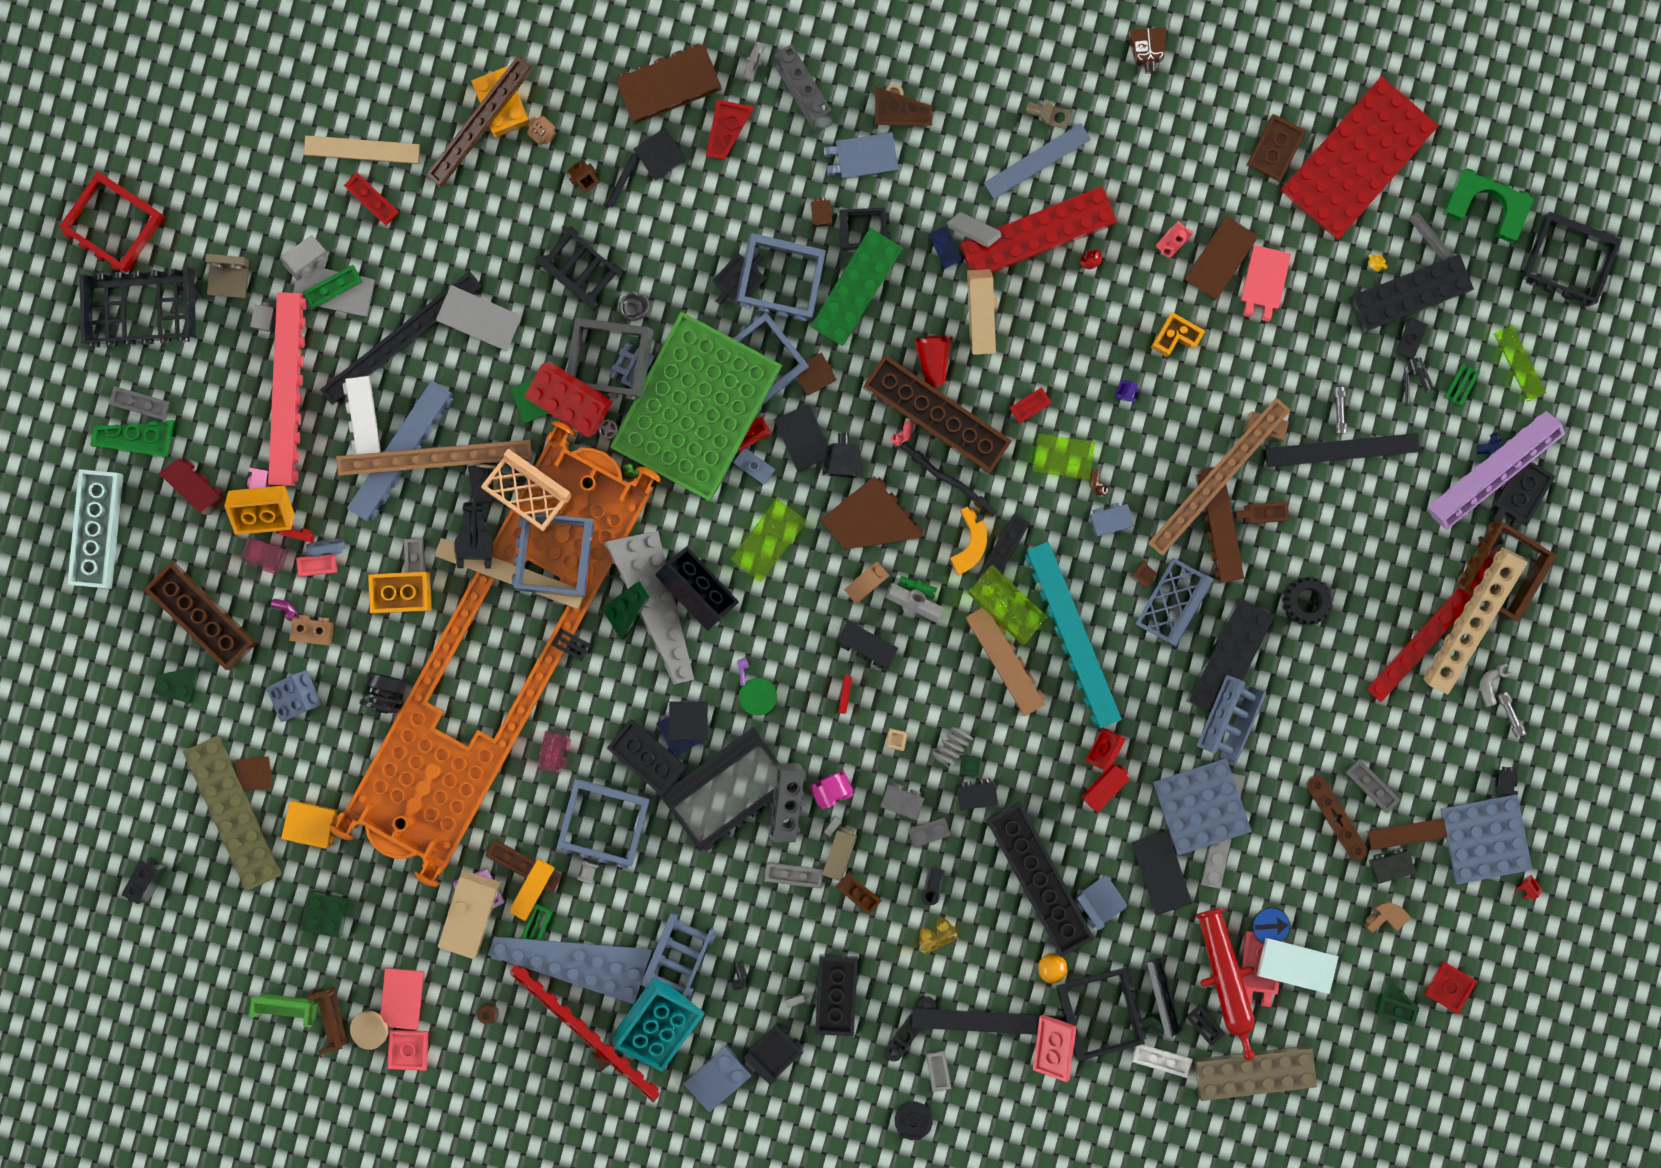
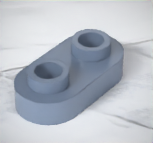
M343 539L316 541L306 545L307 554L312 555V557H319L324 553L336 555L342 553V550L345 549Z

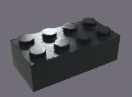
M687 546L665 563L655 574L660 582L707 631L723 619L739 603L731 592Z
M819 954L815 1034L854 1036L858 956Z

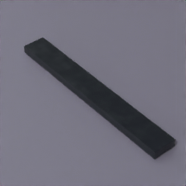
M1418 433L1271 447L1265 448L1266 467L1419 453L1420 448Z
M912 1007L911 1027L1037 1035L1041 1015ZM1046 1015L1065 1022L1064 1016Z

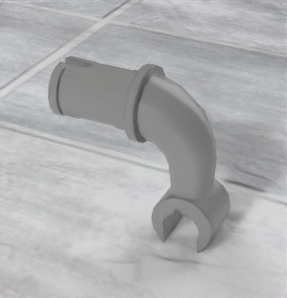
M1499 664L1496 669H1492L1482 676L1478 690L1482 693L1485 706L1497 704L1492 689L1494 686L1492 682L1499 676H1510L1511 672L1502 673L1503 668L1509 665Z

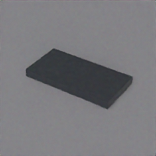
M632 719L629 720L606 748L662 797L666 796L689 768Z
M1168 830L1132 841L1131 844L1155 915L1157 916L1192 904Z

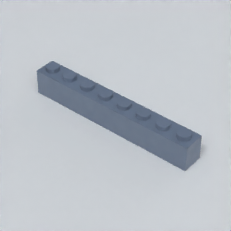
M431 380L384 452L421 449L420 445L424 439L427 440L432 433L430 429L434 423L438 424L443 416L441 413L444 408H448L453 402L452 396L454 394ZM407 470L370 473L347 509L365 521L370 522L371 519L374 520L379 514L378 508L380 505L385 504L389 499V491L392 487L395 488L401 480L399 476L403 471L406 472Z

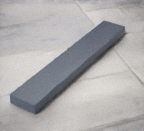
M1080 123L983 184L994 200L1089 142L1091 138Z

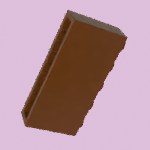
M694 44L689 47L690 50L674 52L672 57L667 59L662 57L655 60L654 64L649 66L644 64L637 67L634 72L629 73V71L618 75L616 82L633 125L722 90L705 44Z

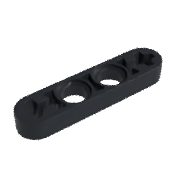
M924 996L914 1008H924L923 1001L928 1002L930 1000L931 1009H935L936 1003L932 997ZM912 1011L885 1049L886 1058L890 1061H898L922 1029L911 1027ZM903 1031H907L911 1035L907 1042H903L899 1038L900 1033ZM897 1040L899 1044L905 1047L902 1049L900 1046L897 1049L899 1055L891 1057L889 1049H895L897 1044L894 1041Z

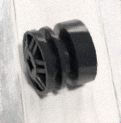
M367 672L364 684L371 687L372 691H362V695L370 697V699H360L359 704L373 711L398 714L400 708L392 706V703L401 704L402 701L395 698L394 695L404 694L407 681Z

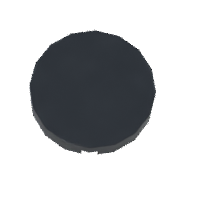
M908 1101L897 1109L895 1127L903 1138L908 1140L922 1139L932 1128L933 1117L925 1104L918 1101Z

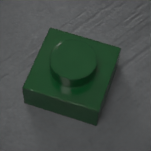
M961 755L959 774L979 776L981 757Z

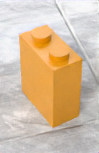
M296 800L290 801L281 839L325 849L330 848V845L334 844L336 837L330 830V824H337L338 810Z

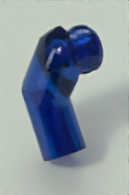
M1492 433L1487 444L1476 445L1477 455L1495 452L1502 443L1501 435L1499 433Z

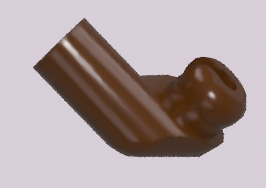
M1092 469L1089 482L1090 488L1098 496L1106 495L1108 487L1100 482L1101 470Z

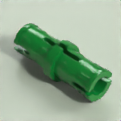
M901 575L900 581L907 584L899 582L898 586L909 591H921L926 597L934 600L935 594L928 591L936 593L937 587L935 588L921 583L922 581L920 580L914 581Z

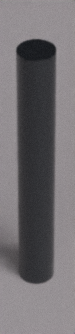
M631 155L606 203L607 206L613 208L639 158L638 156Z

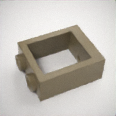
M846 827L842 828V830H837L822 875L841 881L857 838L854 830Z

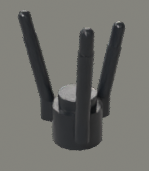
M1421 357L1406 361L1407 366L1404 367L1406 406H1409L1410 373L1412 376L1419 375L1426 394L1429 391L1425 378L1431 390H1435Z

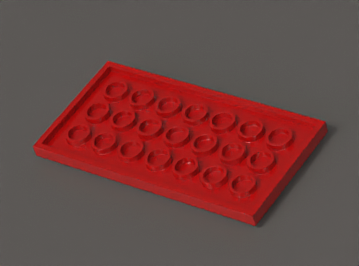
M1381 76L1280 191L1338 241L1439 125Z

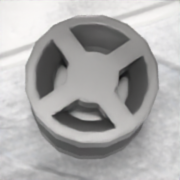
M603 420L598 431L603 438L612 440L619 431V426L612 420Z

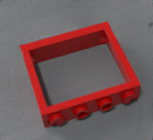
M97 171L59 228L64 231L63 236L71 241L75 238L79 241L78 246L87 252L91 249L95 252L94 256L102 262L105 259L109 261L112 269L117 272L122 270L127 273L165 216ZM101 183L152 216L121 262L70 229Z

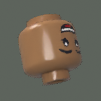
M540 116L537 119L533 117L527 124L529 127L528 135L539 145L544 143L547 145L556 135L554 132L555 126L544 116Z

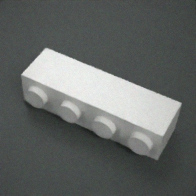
M370 376L345 379L346 383H343L344 395L348 394L349 402H346L347 414L351 413L352 421H349L350 433H354L355 440H351L353 452L356 451L357 454L381 452Z

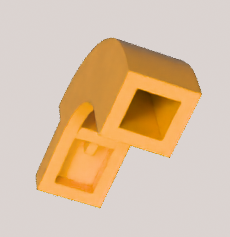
M968 506L961 509L960 512L969 528L970 542L963 552L949 558L957 575L968 571L978 563L987 544L985 523L983 520L976 523L977 516L973 509L969 510Z

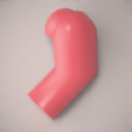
M905 421L903 431L893 434L891 442L896 446L908 442L911 439L914 423Z

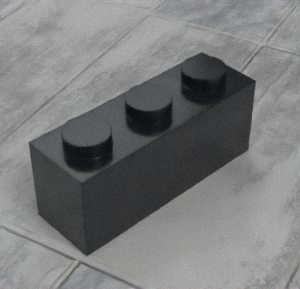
M847 621L837 640L840 642L839 647L847 651L850 648L857 651L856 656L863 660H866L868 657L874 661L873 665L880 669L889 667L898 650V647L850 621Z

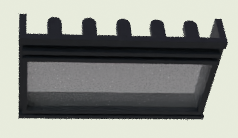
M752 727L676 783L665 797L661 795L660 797L699 851L705 850L707 852L715 846L714 842L717 839L724 840L731 834L729 831L732 828L736 827L739 829L747 823L745 821L747 817L751 815L754 818L762 812L760 809L762 806L773 804L777 763L779 761L755 728Z

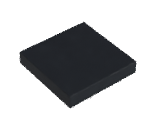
M665 127L633 149L655 181L687 160Z
M669 701V740H708V702Z

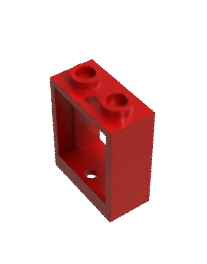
M1119 764L1117 766L1112 765L1109 772H1104L1080 798L1094 811L1099 812L1130 780L1127 776L1129 772Z

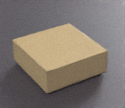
M889 728L885 747L904 751L908 732Z

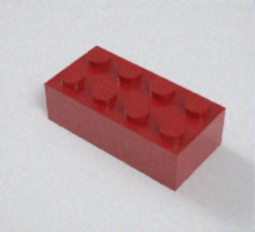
M550 361L541 364L524 396L588 438L597 433L613 403L612 400Z

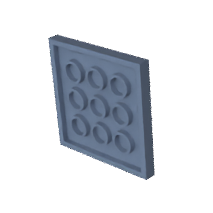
M1227 758L1153 782L1178 855L1252 832Z
M1511 794L1440 808L1447 832L1446 840L1455 884L1458 885L1533 870L1518 795Z

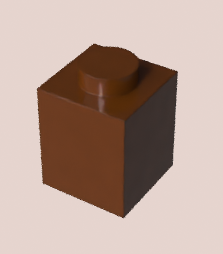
M815 198V201L811 202L813 228L832 226L830 200Z

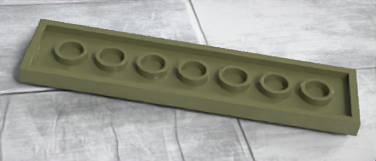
M217 735L183 751L245 891L281 876L280 868L246 793L239 782L237 773L220 736Z

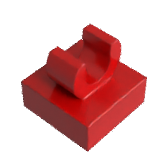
M1532 875L1525 877L1522 884L1517 888V892L1520 890L1527 892L1523 896V900H1527L1530 897L1533 901L1542 892L1541 887Z

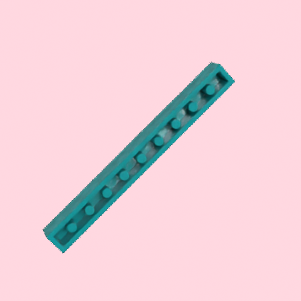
M1049 542L1027 550V555L1024 556L1028 566L1032 565L1034 570L1032 577L1035 583H1039L1042 589L1039 591L1042 601H1046L1049 606L1046 609L1050 619H1054L1056 626H1054L1057 637L1061 636L1063 644H1061L1062 650L1065 655L1068 654L1070 657L1069 667L1072 673L1076 672L1078 679L1076 683L1079 690L1084 691L1086 697H1083L1086 707L1091 708L1093 715H1090L1094 726L1098 725V728H1103L1122 720Z

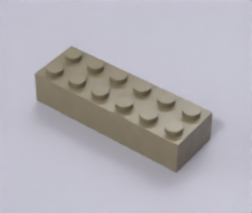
M1308 1045L1254 1052V1058L1250 1061L1244 1058L1243 1053L1194 1059L1198 1097L1201 1101L1317 1087L1313 1049Z

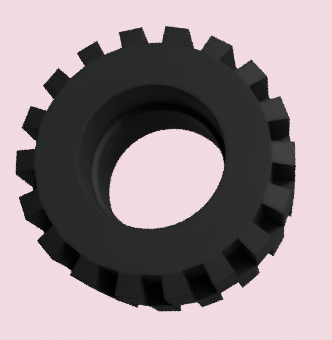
M1313 577L1299 578L1287 586L1288 588L1284 590V597H1282L1284 606L1282 608L1286 611V616L1291 618V621L1297 622L1300 625H1314L1324 621L1325 617L1329 616L1330 609L1333 608L1332 601L1334 599L1330 594L1332 591L1327 588L1325 582H1321V579ZM1303 590H1311L1317 597V606L1312 612H1303L1298 606L1297 599Z

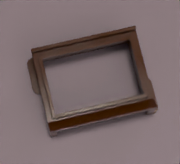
M335 987L316 991L313 988L310 990V996L307 997L308 1001L318 1000L328 1045L319 1050L320 1058H323L328 1052L342 1049V1046L348 1043Z

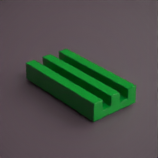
M1461 364L1444 398L1458 406H1462L1480 372L1467 367L1465 364ZM1464 370L1467 371L1454 396L1451 397L1450 394ZM1470 374H1472V377L1467 387L1465 388L1461 398L1459 399V401L1456 400L1462 388L1464 387L1468 377L1470 376Z
M536 903L520 939H533L544 913H547L548 915L536 939L541 940L554 911ZM537 910H541L531 935L527 938L526 934Z

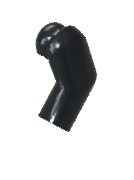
M739 961L734 963L738 980L732 981L734 990H742L746 985L747 973L744 962Z

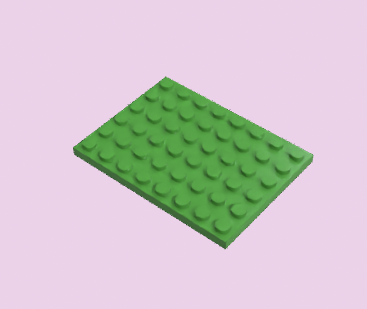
M681 311L646 377L643 398L636 397V400H634L610 448L711 501L783 365Z

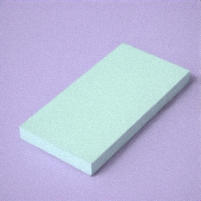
M1265 938L1257 976L1330 994L1338 956Z

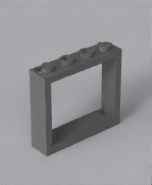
M791 44L775 53L776 70L813 132L817 134L832 125V110L793 45ZM822 105H825L826 111L823 110Z
M575 318L567 373L576 378L584 329L641 336L633 389L590 383L585 384L599 393H607V397L618 398V395H622L627 400H636V397L643 398L654 330L643 326Z

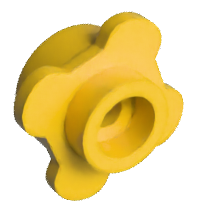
M1368 255L1370 258L1368 264L1373 270L1379 272L1382 268H1388L1385 264V259L1381 255Z

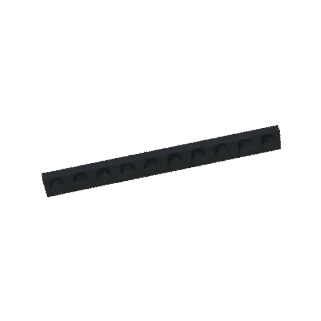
M471 271L452 284V286L474 294L483 287ZM449 288L322 387L320 391L331 405H334L345 396L343 391V383H346L345 379L371 376L438 323L436 319Z

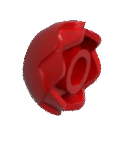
M1097 249L1087 251L1085 256L1080 257L1081 263L1079 264L1088 270L1096 268L1102 261L1101 251L1099 252Z

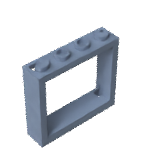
M751 233L748 237L735 303H739L740 307L751 309V306L756 307L758 311L763 313L774 311L781 317H788V315L796 316L795 319L799 321L811 319L813 317L826 250ZM755 245L817 259L807 310L745 297Z
M767 312L764 315L760 313L754 317L751 325L741 327L737 331L739 334L732 339L740 342L766 322L799 365L772 385L763 404L793 382L804 370L809 368L808 364Z
M535 514L537 522L544 523L547 519L546 514ZM556 515L550 522V524L584 527L576 590L523 584L530 522L520 517L519 528H521V536H517L516 547H519L518 555L514 557V566L517 567L516 574H512L514 589L516 591L585 598L594 529L593 519Z
M575 779L557 847H560L561 851L565 853L579 852V856L588 859L591 856L598 857L599 862L609 864V861L617 863L616 866L627 869L628 866H632L634 863L651 798ZM579 789L642 805L628 859L565 842Z

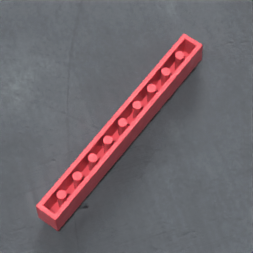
M277 292L268 485L295 486V482H298L299 473L296 471V463H299L300 458L299 452H297V444L300 443L298 425L301 424L299 406L302 405V394H299L300 386L303 385V375H300V369L304 365L301 348H304L305 345L302 329H305L306 325L305 317H303V310H306V298L300 293Z

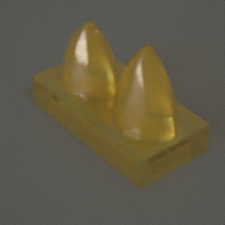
M937 917L936 935L931 930L922 927L919 935V944L924 954L959 938L954 926L945 918Z

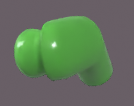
M626 463L623 465L625 476L637 479L640 472L633 469V464Z

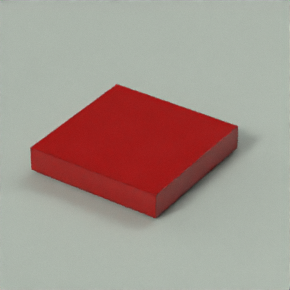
M844 675L839 713L841 714L847 713L852 680L850 675Z
M1103 727L1085 761L1108 773L1126 738Z
M1442 961L1424 995L1459 1014L1477 981Z

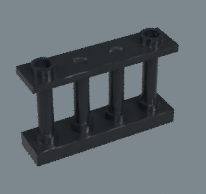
M563 225L561 228L566 234L548 255L542 257L538 254L534 260L595 311L599 306L596 302L597 296L615 275L620 279L624 277L621 273L622 268L614 262L611 265L577 236L578 232L572 226L567 228ZM573 238L580 244V247L562 268H555L552 265L554 263L553 260ZM587 250L595 257L594 260L577 280L571 281L567 278L569 270ZM600 263L604 264L610 270L596 287L586 294L582 290V284Z

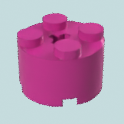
M844 769L838 771L835 775H828L809 785L818 807L822 809L837 804V799L840 801L852 797V791H854Z

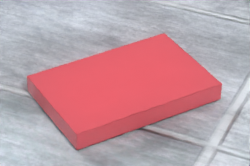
M385 968L380 1015L388 1027L419 1029L424 971Z
M1046 1015L1040 1016L1033 1064L1034 1071L1064 1082L1070 1080L1077 1026Z

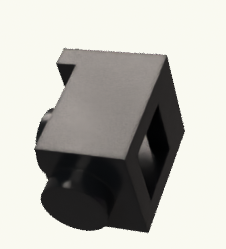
M1502 766V770H1495L1494 793L1518 795V791H1514V787L1518 784V777L1515 775L1516 772L1513 771L1514 767Z

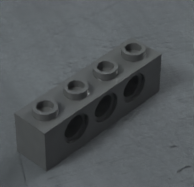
M777 763L769 836L773 842H796V836L800 832L798 820L802 816L800 804L801 800L804 799L803 782L806 781V771L798 763ZM790 783H794L793 786L787 787ZM792 801L789 805H785L786 802ZM785 819H789L788 822L783 823Z

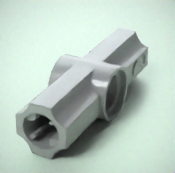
M891 583L885 593L884 598L901 605L903 610L909 615H916L918 613L937 622L943 612V607L927 600L925 595L918 590L910 592Z

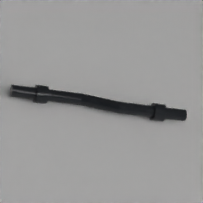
M906 442L902 444L900 448L910 455L911 460L916 464L919 463L934 477L958 488L974 502L973 504L976 507L982 508L991 517L996 514L997 511L986 503V499L981 495L978 496L962 481L939 471L923 457L924 455L919 450H914Z

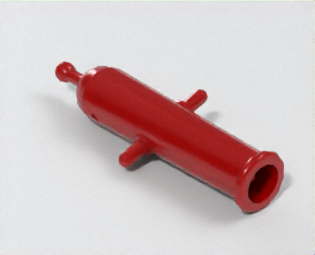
M1224 908L1198 913L1195 917L1200 922L1212 970L1211 977L1202 979L1200 984L1203 987L1216 986L1225 1026L1232 1035L1240 1038L1244 1049L1243 1056L1246 1060L1250 1061L1255 1055L1251 1050L1248 1036L1249 1032L1254 1028L1255 1021L1242 979L1243 976L1252 974L1254 968L1251 966L1242 969L1238 967L1222 915Z

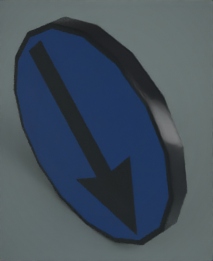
M1264 908L1253 919V934L1263 944L1265 938L1283 942L1290 932L1289 918L1285 912L1278 908Z

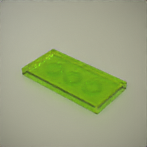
M776 498L731 557V560L762 582L807 521Z
M993 565L988 567L968 591V594L1022 645L1027 643L1047 618Z

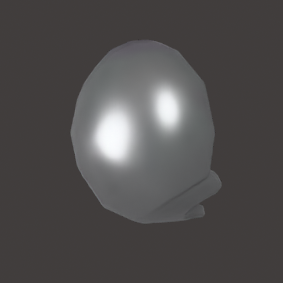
M628 293L622 297L619 303V311L625 319L638 321L643 319L649 311V300L644 294Z

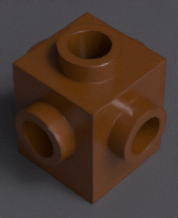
M583 159L573 164L567 170L571 175L569 178L570 182L575 188L579 186L584 194L600 183L594 175L597 171L591 163L587 165Z

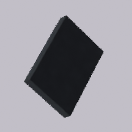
M809 404L774 419L797 472L825 460L828 445Z

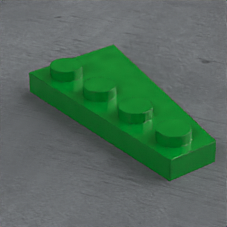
M166 420L165 422L153 421L142 424L130 423L129 425L95 426L90 446L168 458L175 421Z

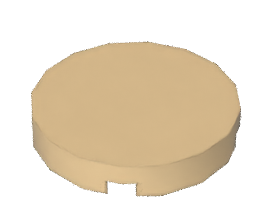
M364 1011L352 1020L350 1025L351 1037L359 1047L373 1050L386 1041L388 1036L387 1023L384 1022L380 1014L374 1011Z

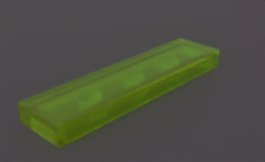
M1513 325L1494 333L1527 402L1545 394L1546 391Z

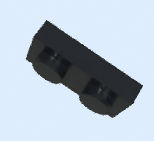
M476 465L468 466L474 502H493V496L481 488L482 484L489 477V469L476 467Z

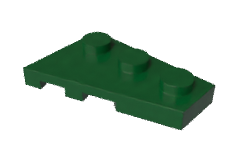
M640 581L601 608L621 640L628 636V631L633 627L636 622L635 619L642 612L650 598Z

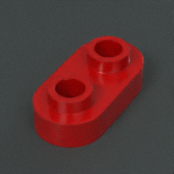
M292 526L291 530L276 531L277 534L311 543L314 542L315 535H311V530L301 528L300 531L293 530L294 526Z

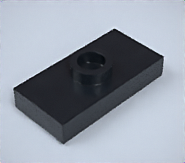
M1410 317L1395 353L1408 359H1414L1428 324Z

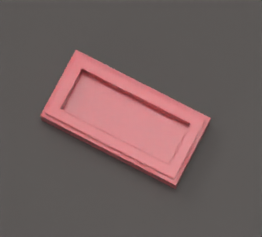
M324 554L319 557L307 556L296 558L298 577L338 573L336 555Z

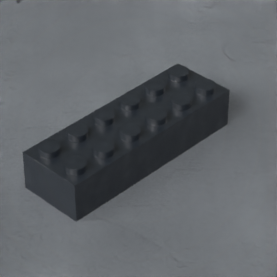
M1458 254L1352 295L1349 301L1363 334L1474 290L1462 257Z
M1241 598L1237 599L1186 702L1211 713L1226 675L1243 681L1275 615Z

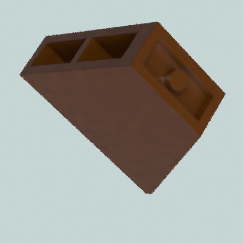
M875 476L820 519L844 550L920 539L923 536L921 534L923 530L917 522H911L909 512L904 507L900 508L897 502L899 500L892 492L889 494L885 490L886 484L880 477L876 479Z

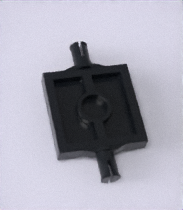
M738 252L712 280L722 292L715 300L719 306L727 298L736 301L744 257ZM759 253L752 259L745 297H750L766 280V277L757 268V265L764 259Z

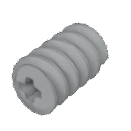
M951 727L954 734L947 733L946 736L949 740L942 739L944 747L937 746L940 753H932L938 761L949 769L948 763L955 764L952 757L958 759L960 757L957 751L964 752L961 745L968 746L969 744L966 739L973 740L970 735L959 727Z

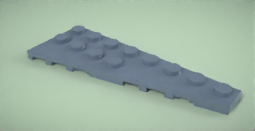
M494 936L488 955L634 1004L653 949Z

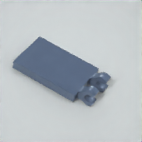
M893 132L836 141V147H824L825 158L838 156L839 165L827 166L828 176L841 174L843 180L899 170Z

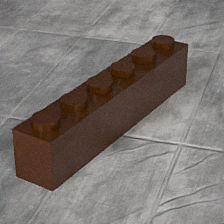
M1214 467L1197 471L1198 474L1195 475L1197 486ZM1225 484L1205 507V512H1203L1204 523L1208 524L1209 531H1206L1207 540L1212 545L1210 557L1212 561H1215L1216 569H1213L1214 577L1219 583L1244 579L1227 485Z

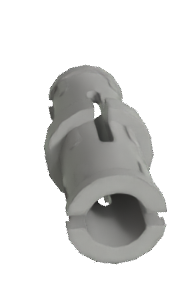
M754 42L750 57H747L746 62L748 63L742 75L744 80L754 81L757 69L761 66V58L766 45Z

